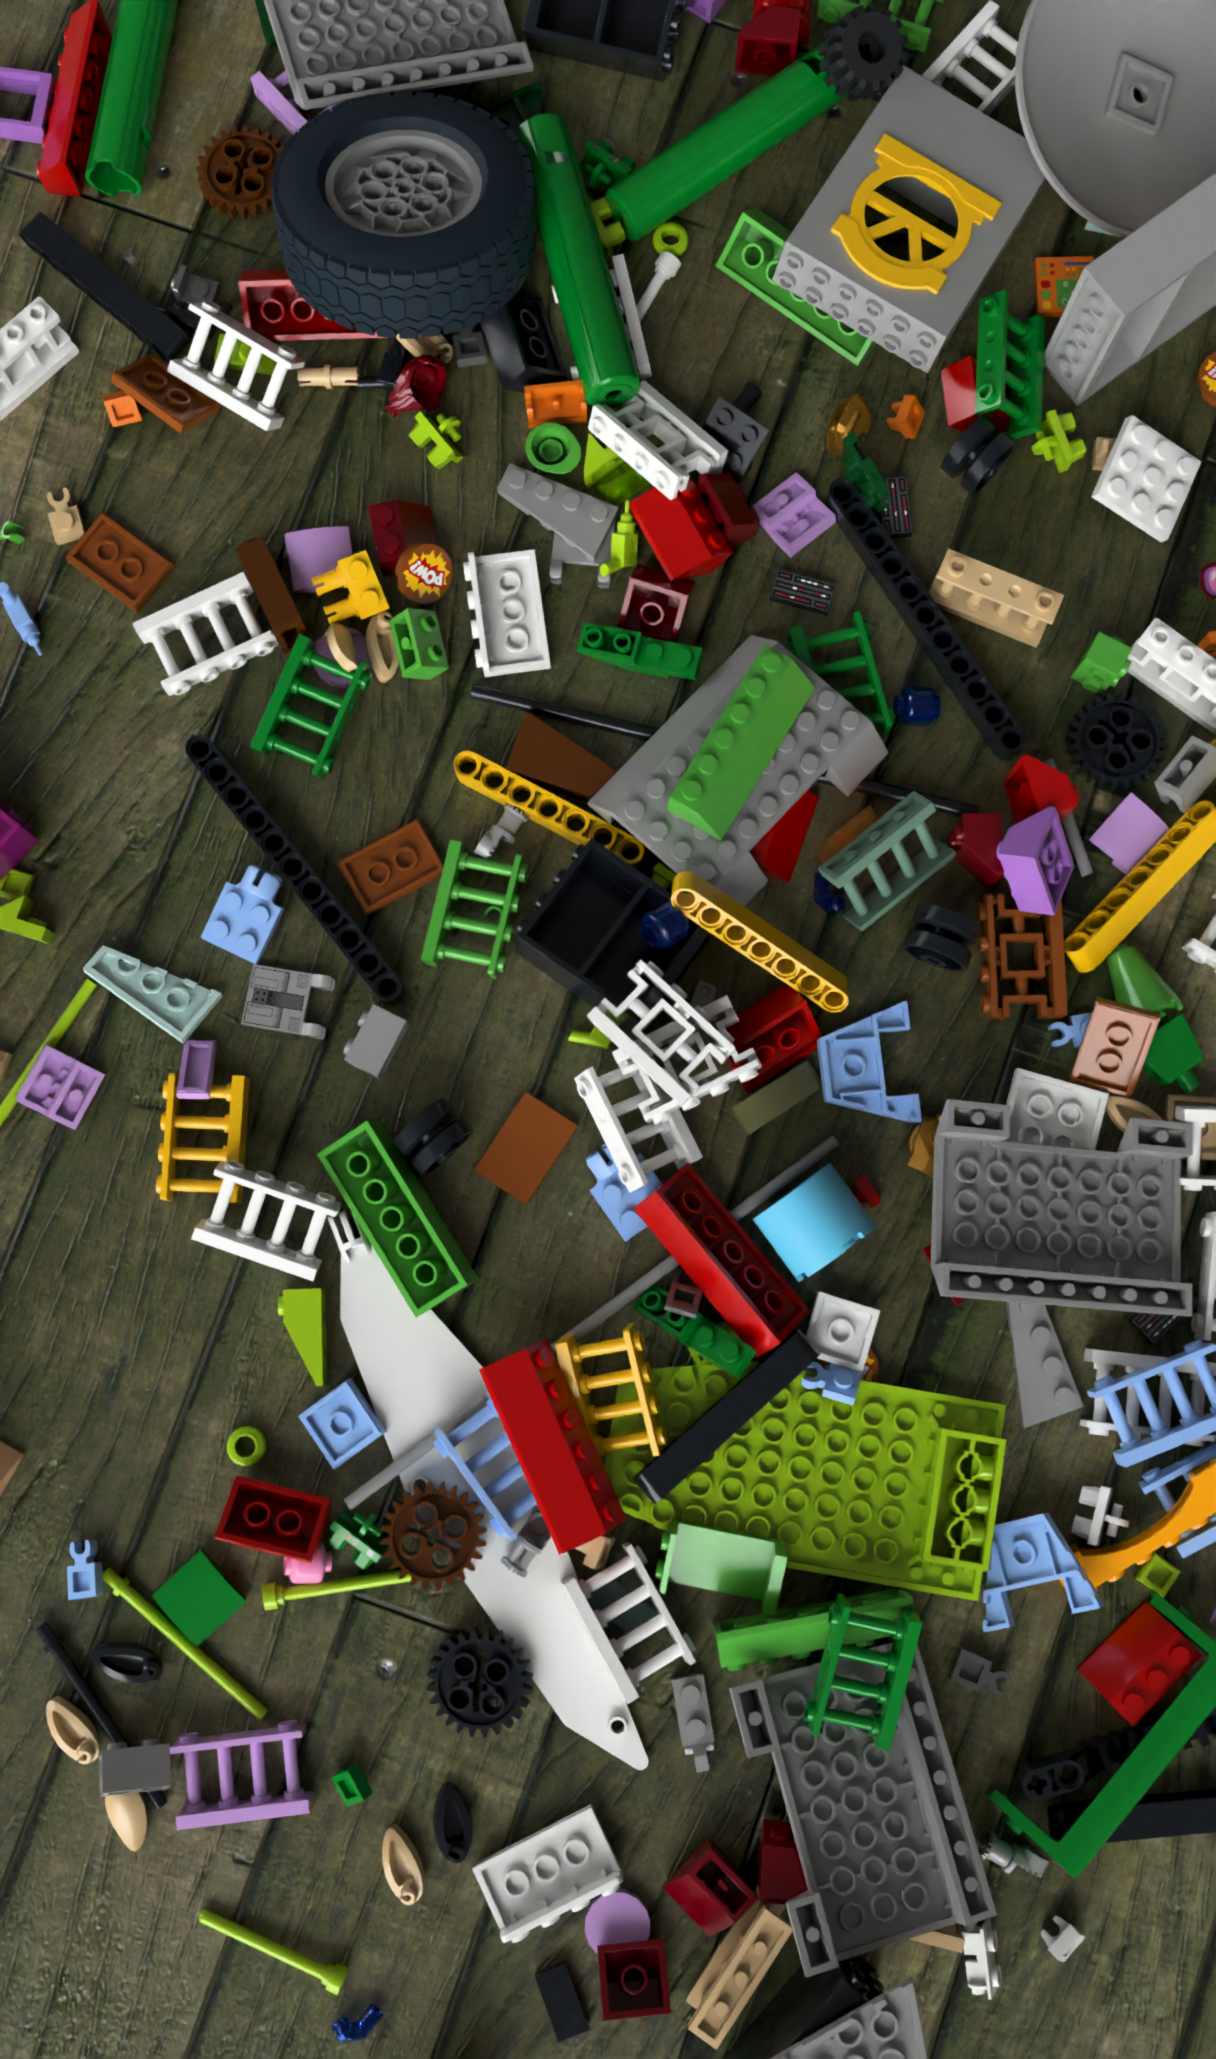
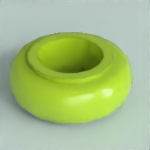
M666 222L660 225L653 234V246L659 255L662 251H666L679 257L686 251L689 244L686 230L675 222ZM666 236H675L679 242L674 245H668L662 239Z
M241 1426L229 1436L226 1444L227 1453L235 1464L252 1466L258 1463L264 1456L266 1439L257 1428ZM248 1436L254 1440L255 1450L251 1455L246 1456L239 1452L238 1442L241 1437Z

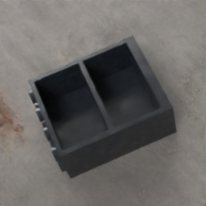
M530 0L523 32L532 51L664 82L666 73L671 74L675 58V54H672L673 42H679L682 29L680 12L686 11L688 0Z
M591 838L586 846L580 844L571 857V860H573L571 866L567 870L562 868L554 878L553 884L555 886L549 894L544 892L534 905L536 911L530 919L525 917L515 931L518 933L515 938L517 942L516 953L593 1008L597 1007L604 998L617 1008L636 989L637 985L627 974L636 966L640 959L646 964L652 961L664 973L661 978L669 986L673 983L677 985L708 943L711 933L677 911L672 906L671 893ZM643 974L641 978L649 987L638 999L651 1010L662 998L666 1000L667 996ZM630 1008L618 1020L609 1011L605 1014L632 1036L634 1035L631 1030L642 1020Z
M854 1957L839 1961V1967L810 1977H805L801 1965L726 2053L723 2059H770L884 1993L883 1990L885 1988L878 1980L880 1975L868 1962L864 1961L861 1964Z

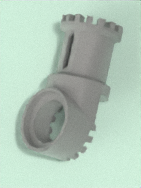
M506 803L503 807L505 811L496 825H492L486 831L473 853L489 860L501 839L514 844L516 832L523 822L529 820V816L523 813L522 810L518 812L519 808L516 807L515 809L514 805Z
M540 1510L534 1511L528 1516L526 1523L517 1535L518 1541L508 1556H503L501 1562L509 1570L514 1568L512 1572L521 1577L527 1575L526 1569L536 1553L540 1554L551 1538L549 1531L543 1535H538L531 1529L532 1521L537 1517H543ZM524 1550H526V1551L524 1552L523 1556L521 1557V1559L518 1560V1558L520 1557V1555L522 1554V1552H523Z
M991 1829L982 1837L984 1842L979 1843L981 1845L978 1847L980 1858L982 1860L987 1858L1002 1866V1870L1007 1874H1010L1018 1865L1023 1869L1025 1868L1027 1872L1031 1871L1032 1875L1036 1872L1035 1876L1042 1878L1049 1863V1859L1037 1850L1025 1844L1020 1846L1013 1843L1011 1845L998 1838L995 1831Z

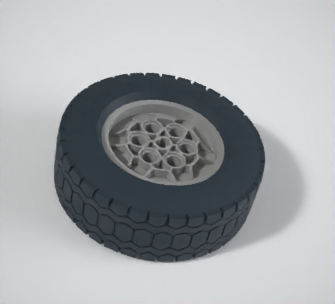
M413 91L394 92V96H391L390 92L372 94L373 99H370L369 95L351 99L352 104L348 101L333 106L332 111L327 109L315 116L314 121L312 119L299 129V132L296 131L289 139L287 146H284L278 157L272 178V204L282 260L288 277L302 299L315 311H319V314L332 322L336 320V323L351 330L356 328L357 332L372 336L377 331L378 337L396 338V335L399 334L400 339L418 338V333H421L422 338L441 335L440 330H443L444 334L462 330V324L465 328L480 322L482 317L486 319L497 312L499 307L502 308L513 298V295H516L531 270L536 247L535 179L527 151L510 128L508 129L507 125L497 117L493 118L489 112L480 107L475 109V105L459 99L456 102L455 98L440 94L435 98L434 93L416 92V95L413 96Z

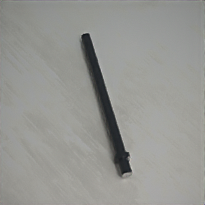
M47 1621L35 1630L46 1645L43 1647L45 1652L48 1653L50 1651L110 1742H127L61 1644L64 1641L62 1637H57ZM160 1790L144 1792L156 1810L168 1802Z

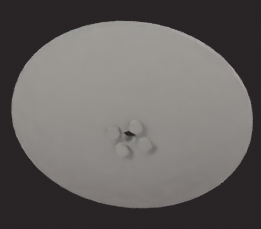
M1032 0L1027 9L1020 30L1015 63V91L1018 112L1026 140L1040 170L1059 196L1080 216L1111 234L1126 238L1216 173V0ZM1134 89L1140 91L1143 98L1142 103L1135 100L1133 95Z

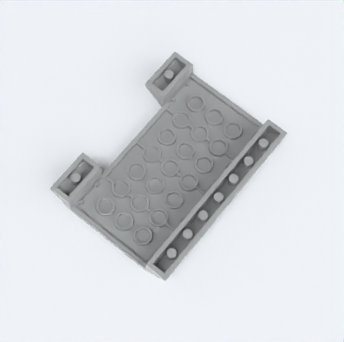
M263 0L295 103L304 110L337 105L346 101L352 102L351 99L369 95L370 99H373L372 94L390 92L391 95H394V92L397 91L414 92L527 73L534 70L526 42H517L504 0Z
M750 635L588 801V805L609 824L617 820L677 874L683 871L696 873L745 907L768 882L750 854V851L827 769L825 777L846 796H849L889 752L871 720L778 641ZM767 644L793 659L814 685L815 689L724 838L720 841L668 811L667 805L673 790L763 646Z
M946 1100L934 1137L930 1266L940 1296L1192 1317V1284L1181 1283V1184H1179V1177H1181V1158L1193 1155V1123L1130 1118L1117 1152L1005 1142L1002 1140L1010 1137V1105Z
M893 1642L868 1649L886 1653L888 1650H892ZM918 1644L890 1751L877 1749L868 1730L822 1721L818 1736L811 1735L807 1721H804V1707L806 1701L812 1699L821 1662L729 1688L747 1758L769 1752L772 1753L807 1884V1891L785 1902L805 1977L839 1967V1961L956 1923L967 1926L997 1916ZM838 1657L834 1676L879 1684V1682L884 1681L886 1671L883 1666ZM830 1689L826 1707L870 1716L872 1713L875 1714L878 1702L876 1698Z

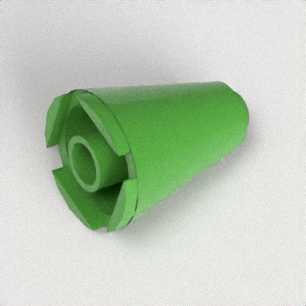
M1122 944L1111 952L1107 963L1116 1002L1160 1013L1158 1025L1170 1019L1168 1013L1173 1009L1176 1010L1177 1014L1183 1009L1184 1006L1180 998L1135 946L1129 947L1128 944Z

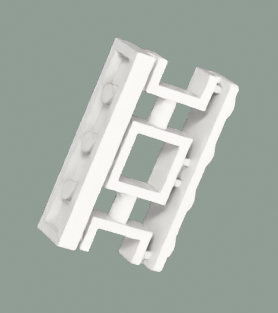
M41 297L33 300L0 329V421L79 353L77 346L58 325L61 322L59 315Z
M645 380L641 381L638 393L631 400L623 403V409L615 412L606 404L593 406L588 426L589 431L670 500L677 497L678 490L681 492L686 490L690 477L688 473L697 470L701 475L704 473H722L728 450ZM654 434L665 445L657 448L646 437Z
M1155 618L1131 647L1132 650L1127 659L1132 662L1127 672L1216 735V659L1160 619Z
M640 959L636 966L627 974L637 985L636 989L617 1008L604 998L597 1007L595 1006L587 1014V1017L669 1096L683 1107L700 1088L689 1075L709 1054L723 1064L736 1049L732 1045L735 1039L722 1027L716 1030L708 1022L711 1019L710 1015L699 1005L693 1008L684 1000L688 995L675 983L669 986L661 978L664 973L652 961L646 964ZM644 974L675 1004L671 1006L662 998L650 1010L638 999L649 987L641 976ZM628 1008L638 1015L642 1020L631 1032L640 1041L637 1044L633 1042L605 1015L607 1011L617 1020ZM662 1010L685 1029L665 1052L659 1049L642 1033ZM689 1018L716 1041L722 1049L719 1051L714 1045L709 1043L697 1054L685 1042L696 1031L688 1022ZM675 1052L685 1059L689 1065L679 1074V1078L687 1086L682 1088L652 1059L654 1055L664 1064Z
M727 995L702 1007L711 1017L708 1021L709 1023L726 1015L727 1018L716 1022L718 1029L720 1027L725 1029L739 1022ZM689 1018L688 1022L696 1030L701 1028L691 1018ZM673 1021L646 1036L658 1048L669 1044L668 1047L662 1049L665 1052L685 1029L676 1021ZM699 1032L692 1034L685 1042L689 1046L697 1043L700 1051L706 1047ZM637 1039V1040H635V1041H633V1042H635V1043L637 1044L640 1040ZM717 1042L712 1044L719 1051L722 1049V1047ZM753 1047L740 1054L735 1049L731 1055L736 1065L746 1060L749 1063L710 1082L708 1079L719 1073L712 1060L713 1056L709 1054L705 1058L709 1069L691 1077L700 1088L682 1107L683 1110L687 1111L701 1103L699 1098L711 1093L712 1097L726 1092L730 1089L728 1084L740 1079L741 1083L759 1075L757 1070L762 1068V1065ZM620 1048L613 1051L612 1054L623 1076L626 1078L639 1071L647 1086L651 1098L637 1104L647 1123L653 1121L655 1125H658L672 1118L671 1112L681 1108V1106L675 1100H672L651 1110L650 1107L662 1102L654 1087L658 1084L637 1064L629 1065L632 1060ZM668 1060L662 1069L682 1088H685L687 1084L680 1082L670 1060Z

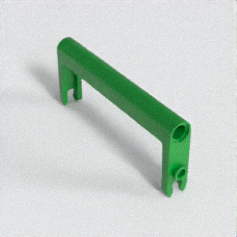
M1152 1589L1149 1592V1596L1152 1598L1149 1601L1150 1605L1209 1658L1070 1830L1057 1842L1011 1802L999 1789H995L993 1792L990 1790L984 1792L1007 1815L1004 1822L1018 1835L1024 1831L1075 1879H1077L1216 1707V1642L1193 1623L1196 1618L1181 1605L1177 1609L1174 1608Z

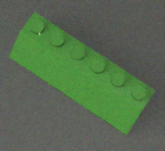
M757 208L742 212L715 266L852 363L859 366L876 345V342L860 335L854 329L835 320L829 314L808 304L804 299L789 290L783 289L779 284L772 281L784 245L792 232Z
M767 644L763 646L670 795L667 805L668 811L722 841L815 689L814 685L793 659Z
M381 1118L367 1120L319 1152L317 1156L417 1318L479 1280L403 1154L393 1144L394 1140Z
M900 1587L846 1597L851 1607L850 1612L895 1621L896 1618L900 1619L902 1607L914 1610L913 1597L904 1588ZM837 1599L776 1610L775 1616L759 1613L712 1622L721 1668L727 1667L728 1671H738L747 1668V1663L760 1661V1665H770L779 1662V1657L792 1655V1659H802L811 1656V1651L824 1649L830 1625H828L829 1609L832 1604L836 1605ZM847 1625L842 1644L856 1643V1647H866L874 1645L875 1639L888 1637V1641H894L891 1634Z

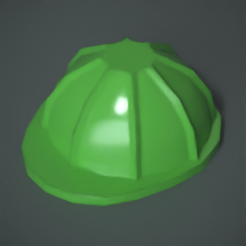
M558 423L538 425L529 433L526 439L525 451L529 461L536 468L545 472L566 474L573 471L581 460V448L578 441L565 426Z

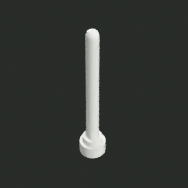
M662 251L655 262V275L636 305L640 322L665 280L674 277L681 267L679 259L669 252Z

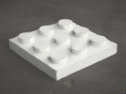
M1131 415L1125 418L1091 497L1159 542H1164L1169 539L1201 461Z
M1016 1068L1006 1105H1010V1137L1002 1141L1095 1150L1109 1093Z

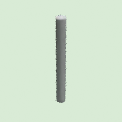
M1054 758L1043 761V763L1057 769ZM1071 812L1063 821V825L1081 877L1092 874L1093 870L1074 815Z

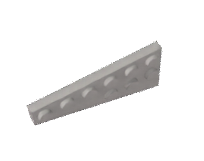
M911 1977L770 2059H927Z

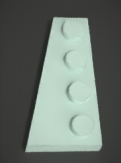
M104 945L83 967L84 973L182 1044L223 997L221 992L206 989L186 978L181 979L169 974L164 969L154 968L142 963L139 959Z

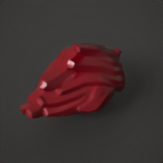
M420 355L403 367L400 376L396 380L394 389L390 391V397H388L390 402L384 405V408L390 411L394 418L403 411L426 410L429 412L440 407L439 397L442 395L448 379V369L442 355Z

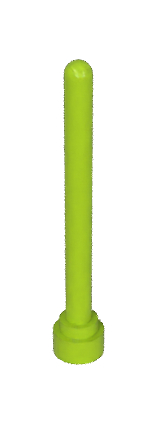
M401 1570L290 1587H284L283 1584L277 1585V1582L265 1583L262 1585L263 1605L265 1611L279 1609V1606L285 1604L287 1600L410 1582L412 1576L407 1574L400 1580L398 1577Z
M205 1909L199 1913L198 1918L202 1924L321 1979V1984L326 1986L325 1990L335 1995L339 1994L348 1973V1967L340 1963H336V1965L329 1963L326 1966L212 1911Z

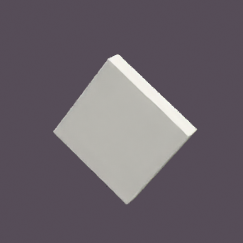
M818 1291L805 1336L821 1353L818 1359L863 1372L880 1310Z

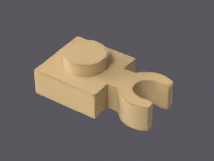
M62 488L64 498L61 501H56L51 492L47 493L48 502L56 510L47 514L54 540L58 545L80 540L86 532L80 510L77 505L72 506L73 497L67 488Z

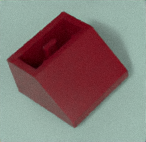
M709 1837L662 1886L709 1937L735 1924L759 1899L756 1886Z

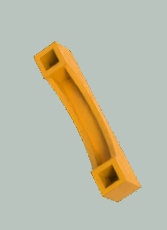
M1215 1457L1186 1473L1189 1481L1180 1498L1159 1521L1145 1531L1125 1541L1104 1547L1079 1548L1076 1543L1069 1546L1097 1591V1586L1108 1580L1111 1583L1120 1579L1126 1573L1125 1569L1134 1563L1141 1565L1150 1560L1154 1555L1152 1552L1161 1546L1167 1548L1177 1543L1181 1539L1180 1534L1188 1529L1197 1530L1209 1522L1208 1517L1216 1513ZM1059 1579V1581L1065 1588L1063 1579Z

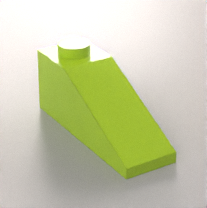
M326 1288L283 1290V1296L278 1297V1314L283 1316V1323L316 1386L327 1385Z

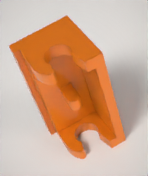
M580 380L524 386L529 429H534L536 426L544 423H558L560 425L588 423L587 403Z

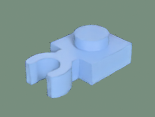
M1091 1012L1068 1017V1026L1063 1022H1055L1049 1025L1048 1030L1058 1029L1062 1033L1061 1040H1055L1051 1042V1045L1053 1047H1060L1072 1039L1074 1048L1080 1047Z
M812 1362L805 1369L816 1372L817 1376L809 1377L804 1375L801 1384L807 1389L824 1388L823 1397L854 1405L862 1372L830 1363L828 1371L816 1362Z
M85 1540L84 1552L82 1550V1542H71L69 1550L71 1557L75 1560V1565L67 1566L68 1600L104 1596L102 1562H94V1557L98 1551L97 1541Z

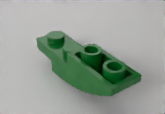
M584 622L576 650L580 654L616 667L669 680L671 676L697 681L704 655L702 647L647 638L643 636L642 632Z
M653 1284L643 1292L634 1305V1310L716 1367L719 1366L739 1379L757 1353L751 1346L709 1321L698 1311L696 1318H691L664 1310L668 1292Z

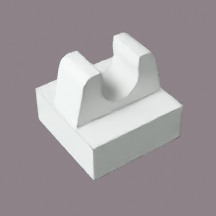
M1055 1916L1053 1921L1059 1926V1934L1053 1937L1043 1929L1041 1936L1053 1956L1064 1963L1086 1937L1075 1926L1069 1924L1061 1917Z

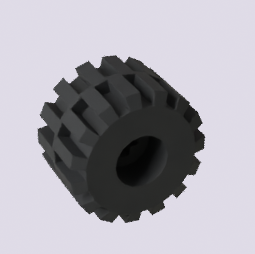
M870 4L865 9L863 5L858 6L834 23L825 33L823 39L826 42L820 45L818 54L824 56V60L819 63L820 72H827L828 78L824 82L828 87L834 84L837 87L834 94L840 98L847 93L849 101H857L861 97L863 100L871 98L892 84L893 80L902 73L903 68L900 65L907 61L908 52L902 51V47L908 44L907 35H900L898 29L903 27L899 19L895 22L890 19L892 12L887 8L878 13V5Z

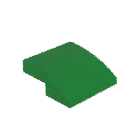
M202 1549L152 1592V1597L162 1610L196 1646L200 1645L247 1602L246 1596L224 1576L223 1569Z

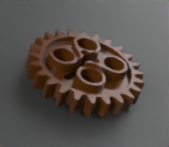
M247 125L243 126L242 132H238L236 127L232 126V134L228 135L224 130H221L222 139L218 140L212 136L213 147L203 146L206 156H198L201 166L196 167L199 176L197 181L204 198L209 200L212 208L218 206L221 215L229 210L231 219L234 220L237 214L241 213L243 221H246L248 213H252L257 220L259 217L258 211L262 210L267 216L270 215L268 207L270 205L273 206V172L284 146H281L278 137L272 140L269 130L261 135L259 126H256L253 132H249Z
M428 1481L425 1491H422L421 1487L415 1484L414 1495L412 1496L404 1490L402 1496L405 1502L402 1503L394 1500L392 1504L397 1512L387 1511L385 1514L392 1522L391 1524H383L381 1526V1530L388 1532L389 1536L382 1538L380 1543L390 1545V1548L384 1552L383 1556L394 1557L395 1560L391 1563L390 1569L399 1566L402 1568L398 1577L400 1580L407 1574L412 1576L410 1580V1586L412 1587L418 1579L422 1580L423 1590L427 1589L429 1582H434L437 1591H439L443 1580H446L447 1584L453 1587L454 1576L457 1575L459 1579L464 1581L466 1575L463 1569L467 1568L474 1571L476 1566L471 1559H482L483 1554L476 1547L486 1546L487 1542L478 1537V1535L487 1532V1527L477 1525L484 1518V1514L473 1513L478 1503L477 1501L470 1504L466 1503L469 1495L468 1492L463 1493L460 1497L456 1495L458 1487L456 1484L450 1492L445 1491V1481L440 1483L438 1489H434L432 1482ZM425 1504L430 1505L435 1511L434 1519L427 1522L419 1519L417 1515L418 1507ZM458 1518L463 1521L465 1530L459 1535H453L447 1529V1522L450 1519ZM411 1521L427 1531H432L436 1527L440 1529V1537L457 1542L461 1547L456 1549L440 1539H436L434 1543L428 1541L429 1535L427 1533L412 1529L407 1526V1523ZM410 1535L419 1538L421 1541L420 1550L416 1552L406 1550L403 1544L404 1538ZM438 1549L447 1550L451 1555L450 1563L443 1566L438 1565L433 1559V1553Z

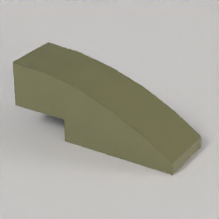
M807 1060L732 1107L731 1112L747 1136H749L822 1088L821 1079Z

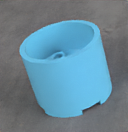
M831 1163L814 1173L753 1218L755 1224L798 1282L802 1281L806 1275L810 1277L835 1260L855 1244L856 1240L864 1238L877 1226Z

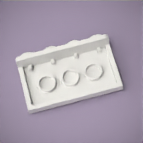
M535 549L478 557L474 556V552H469V562H463L465 580H471L473 591H467L469 610L475 609L476 620H471L473 639L479 638L480 649H475L477 668L483 667L485 677L551 669Z
M592 1804L472 1865L475 1877L500 1929V1938L503 1943L510 1940L512 1943H517L525 1939L530 1934L529 1930L539 1925L545 1928L554 1924L560 1919L559 1915L570 1909L572 1912L582 1910L589 1905L590 1899L600 1894L603 1897L613 1894L620 1888L619 1884L623 1882V1871Z

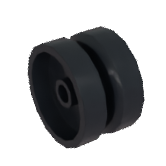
M985 414L979 416L963 432L940 465V468L951 478L958 477L964 472L960 485L972 496L978 493L996 475L1017 444L1006 432L999 433L993 437L996 431V424Z
M919 904L911 920L916 929L909 930L906 933L901 946L902 949L910 956L932 966L955 972H965L972 957V953L967 947L977 944L982 931L981 926L973 919L951 909L937 905Z
M445 1097L438 1099L417 1115L393 1141V1144L404 1156L419 1150L412 1160V1165L423 1177L450 1159L474 1132L473 1128L464 1118H459L449 1123L455 1114V1108Z

